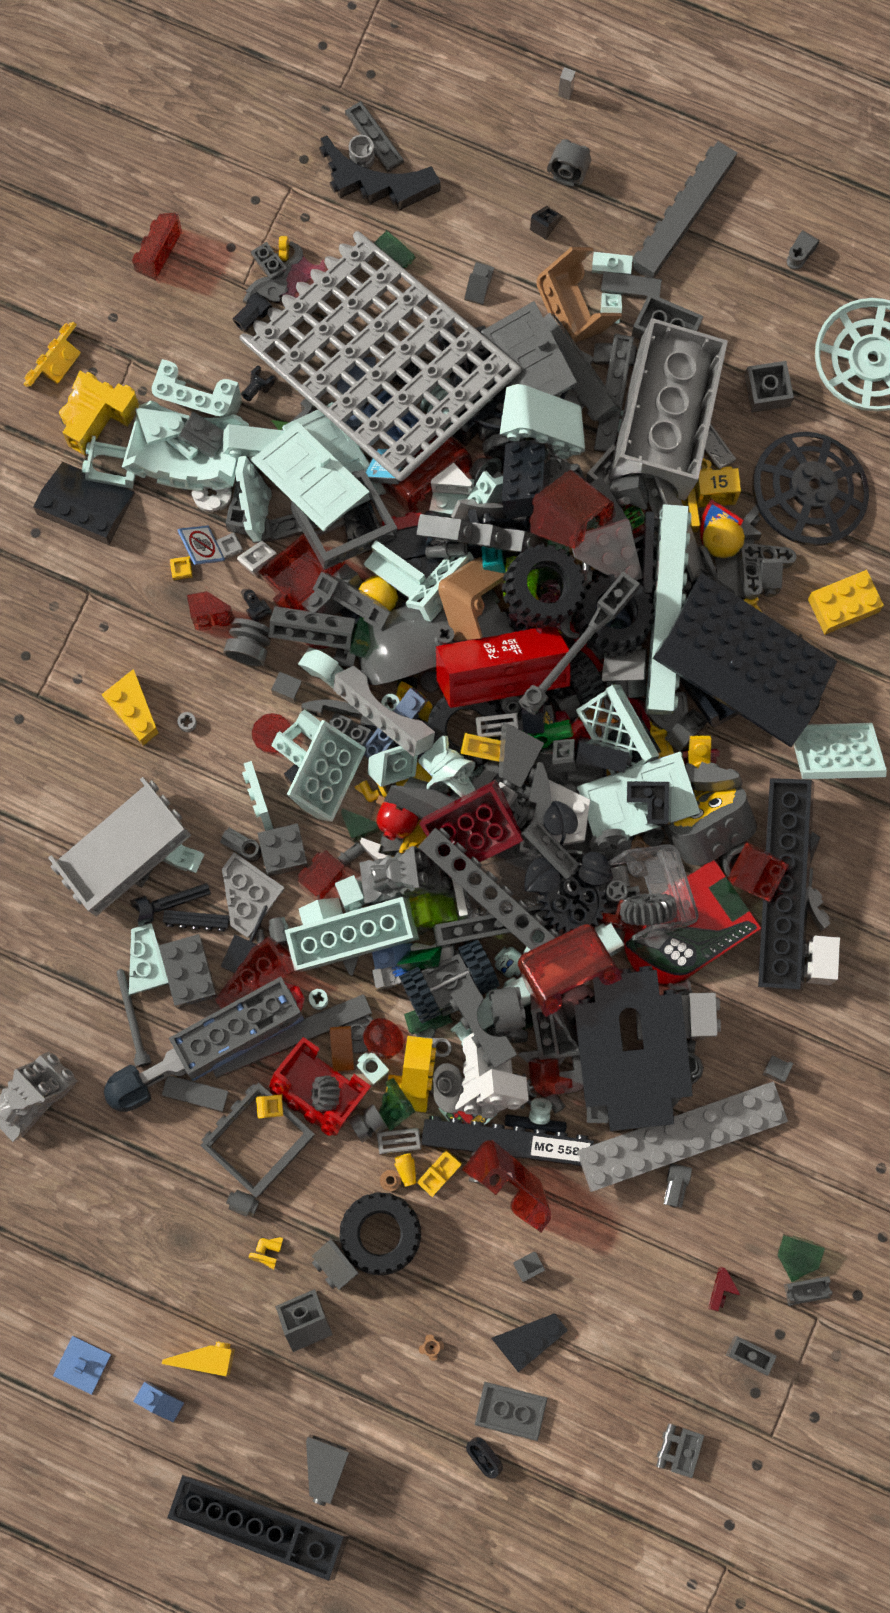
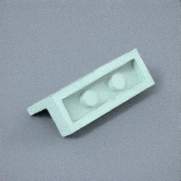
M375 541L371 546L373 552L365 561L364 566L410 598L426 580L425 575L378 541Z

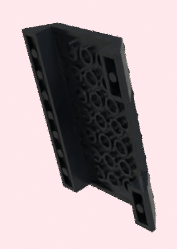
M700 568L691 583L693 587L668 636L660 643L652 659L787 746L792 747L813 716L838 662L835 655L804 635L800 634L798 636L736 596L732 588Z

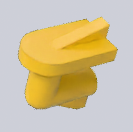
M367 780L354 786L356 790L365 796L367 802L377 800L381 794L383 797H386L388 793L385 786L380 787L379 785L380 792L378 789L372 792Z
M261 1238L256 1248V1252L259 1254L250 1253L249 1259L263 1263L274 1270L276 1259L263 1255L266 1249L280 1252L283 1238Z

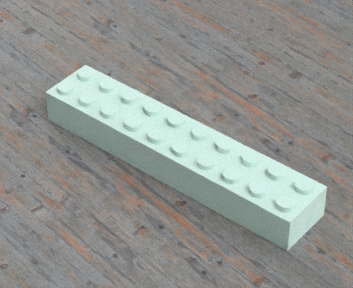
M664 504L660 511L655 571L656 589L653 597L655 609L653 615L655 618L650 638L646 714L670 716L678 706V696H675V691L679 688L680 676L652 658L660 643L668 636L685 603V594H682V589H684L687 582V574L684 573V569L688 565V553H685V549H687L690 541V533H686L691 524V513L688 512V506Z

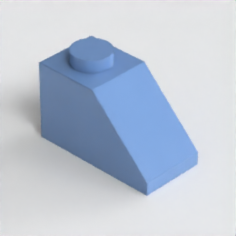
M148 1381L143 1383L133 1401L171 1422L175 1421L184 1405V1402Z

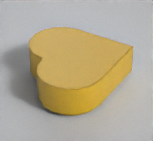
M288 236L279 237V258L283 262H286L289 257L290 241Z

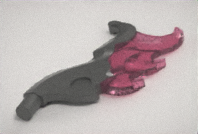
M291 241L289 246L294 249L295 253L284 263L287 270L272 280L268 277L256 280L246 290L243 302L246 304L250 296L256 292L271 302H280L279 297H283V295H291L297 298L298 296L294 295L298 292L296 289L297 282L306 283L307 280L311 279L310 273L312 269L324 272V260L321 261L320 265L311 264L303 256L301 247Z
M584 562L580 575L585 576V582L582 586L586 587L591 582L593 570H591L590 565ZM550 579L541 586L542 589L547 587L549 591L538 599L543 603L549 604L555 603L560 597V587L557 580ZM573 614L562 623L553 626L559 629L567 638L577 639L580 636L579 633H574L570 630ZM535 624L536 631L541 634L542 628H538L537 624Z

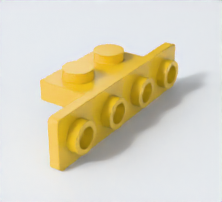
M75 322L65 323L59 330L60 336L57 340L54 338L47 347L49 348L48 352L45 355L42 354L36 361L38 364L34 370L31 369L25 375L24 379L26 381L23 384L25 387L31 386L41 372L55 384L60 382L81 354L78 349L66 340L77 326Z

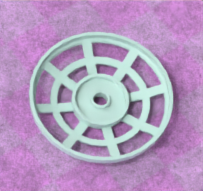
M880 298L859 299L837 309L824 322L815 345L816 367L820 378L828 390L839 400L854 408L876 412L890 410V405L870 406L871 397H881L890 394V341L881 336L882 327L890 330V323L883 321L885 310H890V300ZM878 307L875 319H863L852 323L846 314L859 308ZM840 318L845 329L838 335L834 345L822 343L829 327ZM863 326H874L873 334L862 337L856 329ZM848 334L855 342L850 351L839 348L842 340ZM821 351L832 354V366L837 376L829 381L822 369ZM868 355H876L878 361L871 362L868 359ZM838 356L849 359L850 369L844 373L839 368ZM854 375L865 380L864 388L860 389L854 386L848 379ZM883 380L889 386L888 389L882 391H871L872 383ZM843 383L851 391L863 395L862 404L845 398L834 387Z

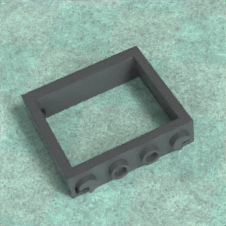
M364 469L359 472L354 471L351 474L369 490L368 495L385 526L332 550L325 551L305 513L291 501V511L324 570L372 549L371 546L375 541L383 544L397 537V527Z
M259 1082L257 1085L253 1084L246 1090L245 1094L247 1095L242 1101L238 1099L231 1106L232 1112L227 1117L223 1115L217 1121L216 1125L218 1127L213 1132H207L202 1139L203 1143L200 1145L257 1199L316 1136L283 1105V1114L304 1134L255 1187L211 1146L260 1093L263 1096H273Z

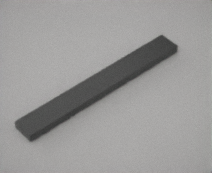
M360 995L304 1018L300 1023L214 1069L213 1072L216 1079L295 1047L302 1037L312 1040L329 1033L330 1027L346 1026L365 1018L367 1015H372L365 995Z

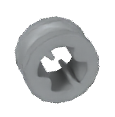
M184 712L178 717V725L182 731L191 732L196 728L197 722L192 713ZM186 718H189L190 721L193 720L192 723L188 724V727H185L184 723H182Z

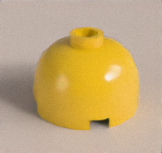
M731 518L716 519L707 525L703 532L704 547L714 557H732L744 545L745 536L743 528Z
M379 576L367 578L359 587V590L378 601L389 611L395 608L398 601L397 590Z

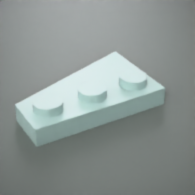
M152 923L131 929L129 996L169 984Z

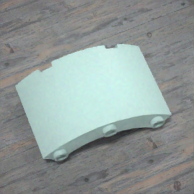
M149 401L139 406V408L178 413L164 408L154 401ZM178 413L182 421L186 423L189 415ZM234 414L220 418H204L222 430H225L228 424L249 426L240 416ZM136 415L122 468L142 478H145L146 475L157 479L156 483L188 490H203L204 487H212L213 490H219L233 486L239 457L233 458L228 454H223V442L213 458L199 452L191 461L167 441L148 446Z

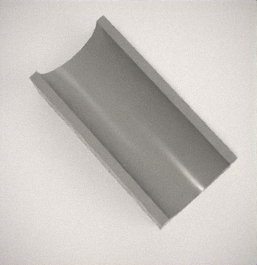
M651 318L639 342L608 479L613 480L629 473L655 475L669 481L678 490L677 499L686 500L699 478L727 340Z

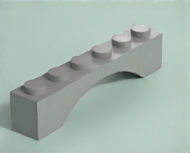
M355 666L335 674L333 690L413 757L433 747L435 732L422 721L401 716L383 706L371 693L367 683V676Z

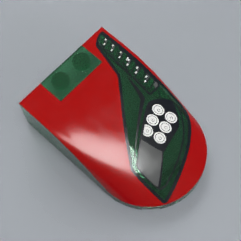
M713 860L663 893L673 896L677 903L676 917L673 920L646 926L628 924L624 936V952L628 963L634 971H639V967L652 966V970H657L658 984H677L687 980L757 934L761 927L715 860Z

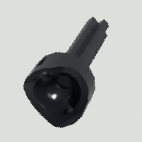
M205 883L152 902L147 900L146 895L130 900L131 907L139 912L137 921L140 927L154 922V913L211 895L208 884Z

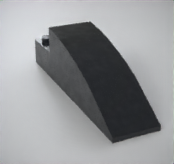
M185 1475L181 1477L167 1517L180 1524L328 1581L335 1580L350 1536L315 1522V1519Z

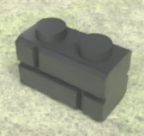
M734 1336L726 1353L727 1357L766 1376L769 1375L777 1357L738 1336Z

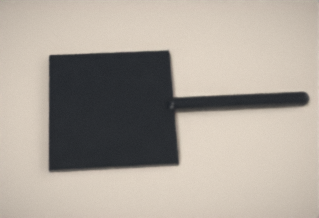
M265 905L249 940L234 934L221 967L253 981L267 950L253 943L268 906Z

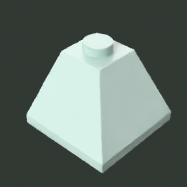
M401 746L382 751L369 757L368 774L380 787L414 777L418 755L413 757Z

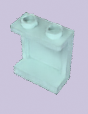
M487 471L483 472L468 499H474L478 504L501 502L503 476L492 478Z

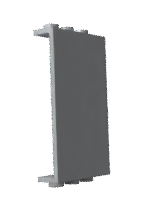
M142 777L140 781L144 784V787L61 858L56 859L52 855L48 857L52 862V870L57 875L61 874L64 878L62 883L68 890L72 889L75 893L73 898L80 905L83 904L96 917L191 836L180 821L182 816L175 809H170V801L163 794L159 795L157 792L159 787L152 780L148 782Z

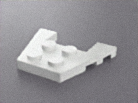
M548 780L551 803L553 801L565 803L575 812L578 819L577 830L573 834L566 833L563 845L584 842L590 799ZM562 834L552 835L560 843ZM523 840L520 844L519 852H527L528 850H534L537 848L535 846L532 849L524 848Z

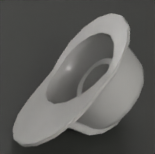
M449 1063L441 1064L434 1071L431 1092L440 1109L447 1113H456L458 1110H456L455 1106L459 1101L460 1094L463 1093L462 1075L454 1065Z

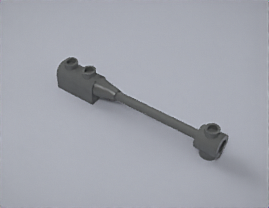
M624 571L597 602V610L586 631L539 687L532 685L519 700V704L526 711L533 715L537 713L548 699L545 694L547 689L592 635L615 619L639 590L640 583Z

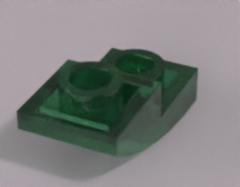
M387 230L374 242L377 247L404 269L416 259L415 255Z
M415 1010L404 1014L411 1035L430 1027L436 1030L453 1022L451 1014L443 1016L441 1013V1015L423 1024L420 1022Z

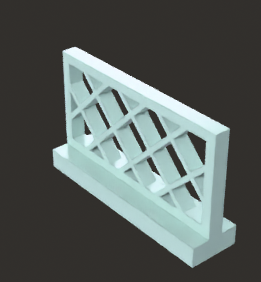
M620 684L611 685L606 688V691L576 709L591 739L628 748L630 756L633 750L639 752L642 760L638 763L631 761L633 766L630 768L645 764L659 757L656 748ZM606 696L611 701L610 710L601 708L602 699ZM589 707L596 709L593 720L588 719L584 713V710ZM600 711L609 713L606 724L598 722ZM613 714L618 715L621 719L619 728L611 726ZM596 725L605 727L603 738L596 735ZM610 728L618 730L616 742L607 739ZM623 732L628 733L631 737L629 745L620 743ZM609 770L611 775L617 773V771Z

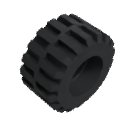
M579 651L570 662L569 687L575 692L580 705L583 706L606 691V687L594 663L584 652Z

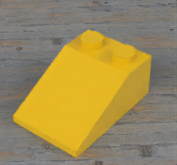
M218 1341L216 1345L163 1359L162 1364L228 1376L231 1372L235 1349L230 1348V1343Z

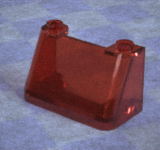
M438 436L433 437L428 444L434 442ZM450 437L408 477L400 481L399 484H382L408 513L416 512L418 510L416 504L419 499L424 501V495L432 490L431 480L453 463L466 474L472 467L471 455L462 445ZM420 449L413 457L416 458L424 450Z
M589 924L575 928L523 954L518 960V967L526 989L545 1017L560 1009L562 1006L561 994L597 976L605 985L613 984L622 979L619 969L595 929Z

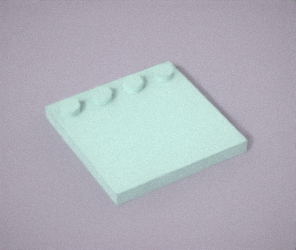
M873 723L807 725L794 743L802 779L886 777L887 770Z

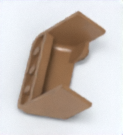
M570 247L539 274L537 278V288L548 313L550 312L558 317L575 343L604 332L622 317L621 313H596L592 316L590 315L578 283L585 274L582 261L594 252L591 247Z
M482 557L473 559L439 582V595L449 626L454 631V641L480 639L483 637L477 617L483 612L484 602L481 596L493 589L500 600L497 605L501 613L504 611L509 612L508 608L511 605L509 602L505 603L503 597L506 595V592L502 591V585L505 583L503 580L505 573L484 570Z

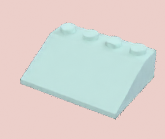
M322 720L287 795L304 811L317 819L333 822L367 748Z

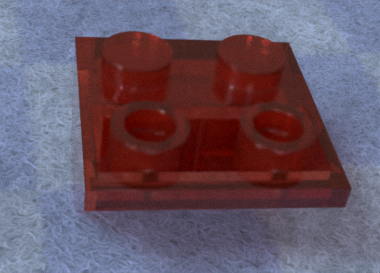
M208 591L187 595L195 630L205 631L211 629L212 626L219 625L220 627H225L232 623L234 615L231 606Z
M746 842L727 879L733 886L770 902L789 864L767 851Z

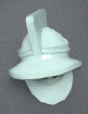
M441 736L433 744V747L419 758V764L433 777L427 784V789L442 792L451 787L460 797L475 791L473 784L469 781V778L473 777L472 773L475 762L466 760L457 751L449 749L448 736Z

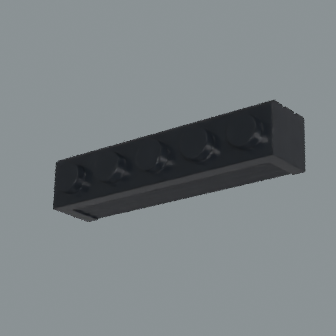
M164 910L163 924L166 927L173 928L174 926H179L182 929L192 927L195 930L205 928L207 931L218 929L217 931L219 932L229 930V915Z

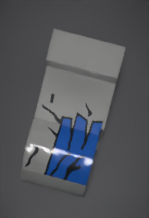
M398 966L372 970L376 991L402 985L399 976L409 971H404Z

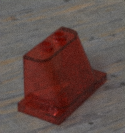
M303 534L258 572L262 579L277 594L273 598L277 607L305 611L301 603L315 592L313 587L320 573L323 571L333 575L346 563L343 561L324 570L305 534Z

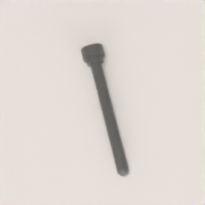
M119 969L116 974L136 1050L135 1058L133 1059L136 1068L144 1067L152 1063L147 1051H144L131 995L129 996L125 971Z

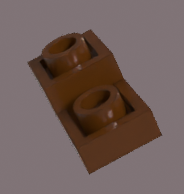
M351 1026L330 1027L333 1071L354 1070Z

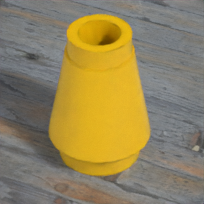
M411 1153L395 1157L396 1163L394 1165L404 1182V1186L416 1184L415 1159L412 1158Z

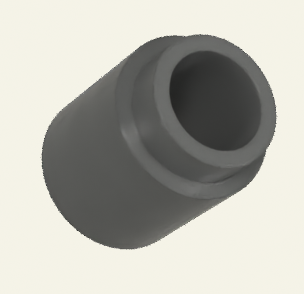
M236 1190L235 1193H230L226 1204L229 1205L228 1209L245 1217H253L260 1201L255 1200L256 1197Z

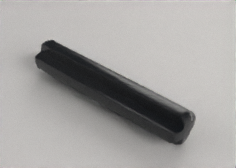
M509 1114L505 1116L504 1125L510 1127L565 1133L567 1129V1123L562 1121L550 1120L548 1123L540 1125L533 1123L529 1117Z

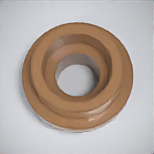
M387 1170L380 1177V1185L386 1191H395L401 1184V1177L394 1170ZM390 1176L395 1180L392 1185L386 1182V1179Z

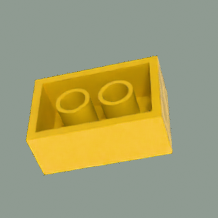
M867 570L813 591L808 598L824 635L875 615L884 606Z

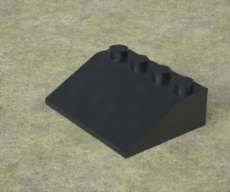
M62 462L42 488L33 508L37 515L110 545L135 492L120 486L85 480V473L81 469Z

